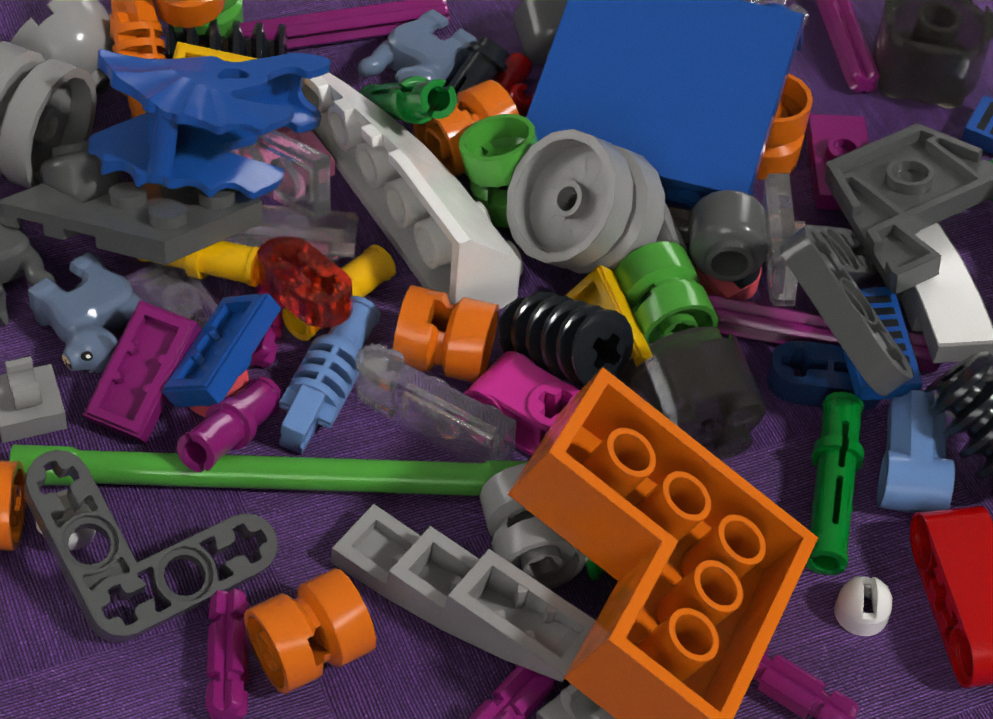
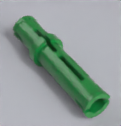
M411 76L401 80L399 83L370 84L359 92L395 120H402L408 124H423L431 119L448 117L454 111L457 104V95L452 85L443 87L447 81L443 79L429 80L421 76Z
M834 392L825 397V402L823 401L821 435L813 443L811 461L817 469L809 530L818 537V540L806 563V567L812 572L821 575H837L843 573L845 567L848 566L849 558L847 552L853 511L855 474L862 468L864 461V449L859 443L864 403L858 396L848 392Z

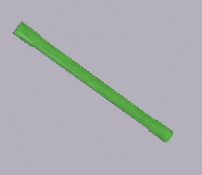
M17 444L12 445L10 461H21L26 477L32 462L43 453L53 450L69 451L83 461L96 484L480 496L483 485L492 476L506 468L528 463V461L489 460L483 463L224 455L216 462L213 468L200 473L190 470L185 466L178 453L80 450L72 446ZM51 469L46 471V479L43 486H70L74 480L70 475L59 478Z

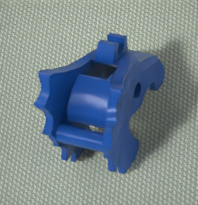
M100 49L98 50L97 67L109 77L112 88L133 97L142 105L146 113L93 134L89 138L88 154L95 155L100 159L102 175L115 171L130 173L137 187L145 183L164 184L173 190L183 186H192L203 191L208 197H213L220 190L229 188L238 190L249 198L256 199L279 187L284 177L283 168L228 151L257 143L259 135H265L283 126L290 128L296 133H304L318 128L321 114L305 98L302 92L304 78L312 79L328 73L331 61L324 56L306 53H288L243 62L224 61L214 56L146 59Z

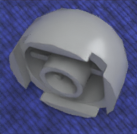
M52 0L47 4V7L54 14L45 19L40 25L30 18L19 29L10 43L39 52L45 60L50 58L60 60L87 70L95 82L96 96L99 97L111 86L109 77L97 67L98 50L112 51V46L115 44L110 38V12L99 0Z

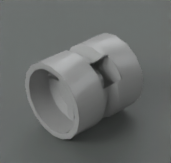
M527 463L506 468L492 476L483 485L479 496L489 534L493 537L491 542L493 551L548 589L559 587L572 580L583 570L586 556L507 495Z

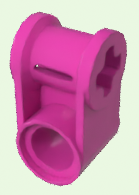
M507 351L463 393L462 404L467 415L478 427L487 433L497 435L532 457L544 438V432H548L561 410L567 405V402L569 403L580 390L574 385L568 384L536 366L525 355L516 351Z

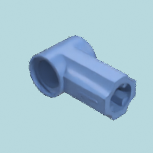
M911 390L906 395L891 399L887 413V447L882 459L877 487L878 508L908 513L950 508L955 481V464L953 460L946 459V436L943 433L946 429V413L931 416L928 412L936 401L934 393Z

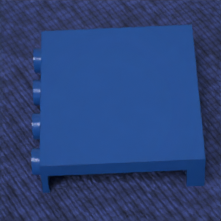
M568 0L526 118L535 126L538 141L552 132L575 129L644 156L659 174L665 193V203L668 205L691 210L701 198L712 192L722 190L742 191L753 196V186L796 50L801 51L803 45L804 14L794 12L781 4L769 3L762 5L743 0Z

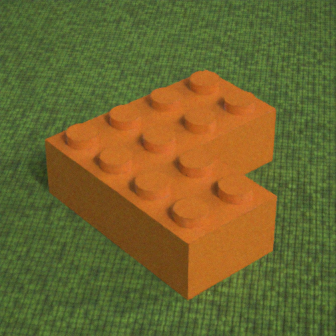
M602 367L561 410L507 494L618 581L564 679L615 719H734L818 537Z

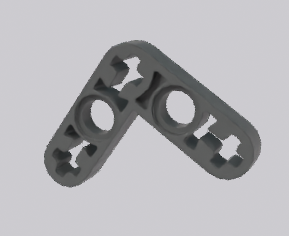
M807 224L781 243L780 251L786 264L869 386L879 395L885 397L913 377V372L909 362L859 289V286L877 274L878 270L857 235L847 228Z
M61 450L45 452L32 462L25 477L23 492L30 511L90 627L97 636L108 642L122 643L133 640L209 602L210 597L217 590L229 591L255 579L269 567L277 554L278 540L275 530L268 521L255 514L243 513L232 516L146 559L136 562L92 475L78 456L69 451ZM51 469L59 478L70 475L74 480L67 491V498L74 512L79 510L83 504H87L91 510L74 515L62 527H57L54 520L61 519L66 511L59 496L55 492L43 495L39 490L46 479V471ZM84 528L100 532L108 544L107 557L101 562L92 565L77 561L70 553L68 546L69 538L73 533ZM234 532H239L244 540L255 537L260 547L253 554L254 563H250L244 555L236 556L224 562L220 567L219 571L226 579L218 580L213 557L225 552L236 540ZM210 545L211 556L201 546ZM182 559L194 563L202 576V585L199 591L188 596L172 592L164 579L165 567L170 562ZM147 574L153 596L165 609L157 612L154 598L139 604L130 615L132 624L125 626L120 617H113L108 620L104 616L103 611L111 601L109 593L116 591L121 600L132 598L142 593L147 586L139 578Z

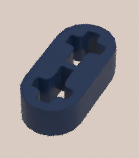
M788 341L780 344L773 351L766 380L768 388L781 400L793 404L822 407L825 397L831 393L848 392L854 394L841 345ZM792 368L800 369L802 377L793 375ZM882 400L863 401L864 411L877 407Z

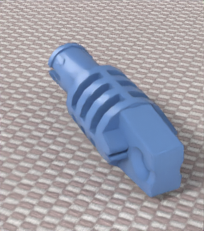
M360 296L347 297L329 333L314 339L279 402V408L288 411L281 425L280 446L298 454H303L319 425L331 429L364 367L361 351L373 328L377 326L380 320L381 312L378 307L366 298Z

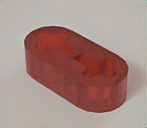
M282 236L270 239L261 245L258 250L259 282L264 290L297 318L310 326L319 328L334 327L350 318L353 312L352 280L346 272L309 242L301 238Z

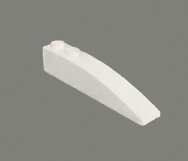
M329 72L312 79L304 78L302 92L305 98L321 114L319 127L312 131L335 159L336 168L424 288L446 292L452 304L458 303L463 297L498 304L500 310L517 299L519 277L523 273L521 255L514 243L505 241L493 226L486 207L480 201L475 202L457 178L422 142L387 112L344 81Z

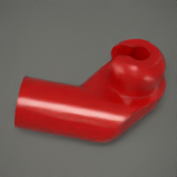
M512 53L504 62L507 65L505 73L498 72L493 81L499 83L509 93L519 115L526 118L535 94L533 92L527 96L524 92L528 86L524 84V81L532 71V63L525 55Z

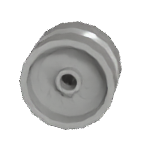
M0 42V175L4 174L10 183L26 189L42 184L40 166L45 160L52 158L51 148L89 140L95 120L97 96L95 82L87 70L51 58L45 60L39 52L14 43Z
M575 129L552 132L533 144L517 164L507 190V221L512 238L524 253L544 263L569 269L585 276L590 274L599 265L615 271L621 260L632 251L646 244L655 243L664 222V189L658 172L645 157Z

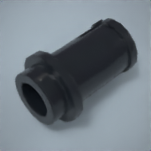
M481 36L477 43L470 42L467 46V49L470 51L469 55L449 83V85L454 87L456 95L458 92L481 82L493 80L498 72L505 73L507 65L504 62L509 57L507 51L484 36Z

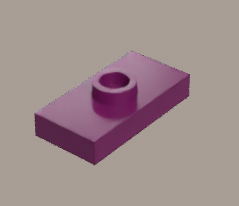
M810 114L806 127V137L816 209L841 210L825 183L826 162L869 144L865 116Z
M139 300L83 416L93 424L147 444L168 400L162 393L164 386L202 329L199 324Z

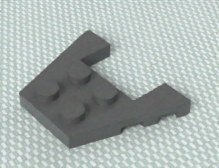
M919 123L826 162L825 168L826 185L888 289L895 295L939 275L941 255L917 237L916 233L993 198V163L982 159L983 149Z
M121 182L111 186L108 194L82 203L42 183L0 199V223L5 226L19 229L23 226L22 219L43 224L44 235L65 240L80 233L95 236L96 248L164 265L263 223L262 200L259 197L256 199L249 198L242 192L229 188L220 190L213 197H208L203 191L192 186H183L173 190L164 184L145 183L137 187L135 182Z

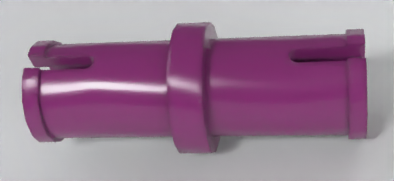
M260 376L257 379L253 378L233 397H225L219 404L211 405L206 412L205 419L190 432L184 433L177 442L178 456L183 464L195 472L209 471L230 450H239L250 443L256 435L257 427L281 409L279 408V402L282 398V392L278 385L264 376Z

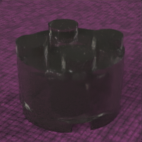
M886 0L872 50V57L880 74L877 83L879 91L892 99L906 98L919 103L937 104L946 109L959 108L963 105L965 97L972 93L979 82L993 39V12L987 5L983 12L972 0Z
M706 326L682 330L650 344L649 348L653 356L638 367H636L632 357L621 368L617 376L621 382L708 451H715L719 458L734 457L746 451L752 445L753 439L750 432L763 419L766 412V403L737 338L732 333H730L727 339L722 337L719 328Z

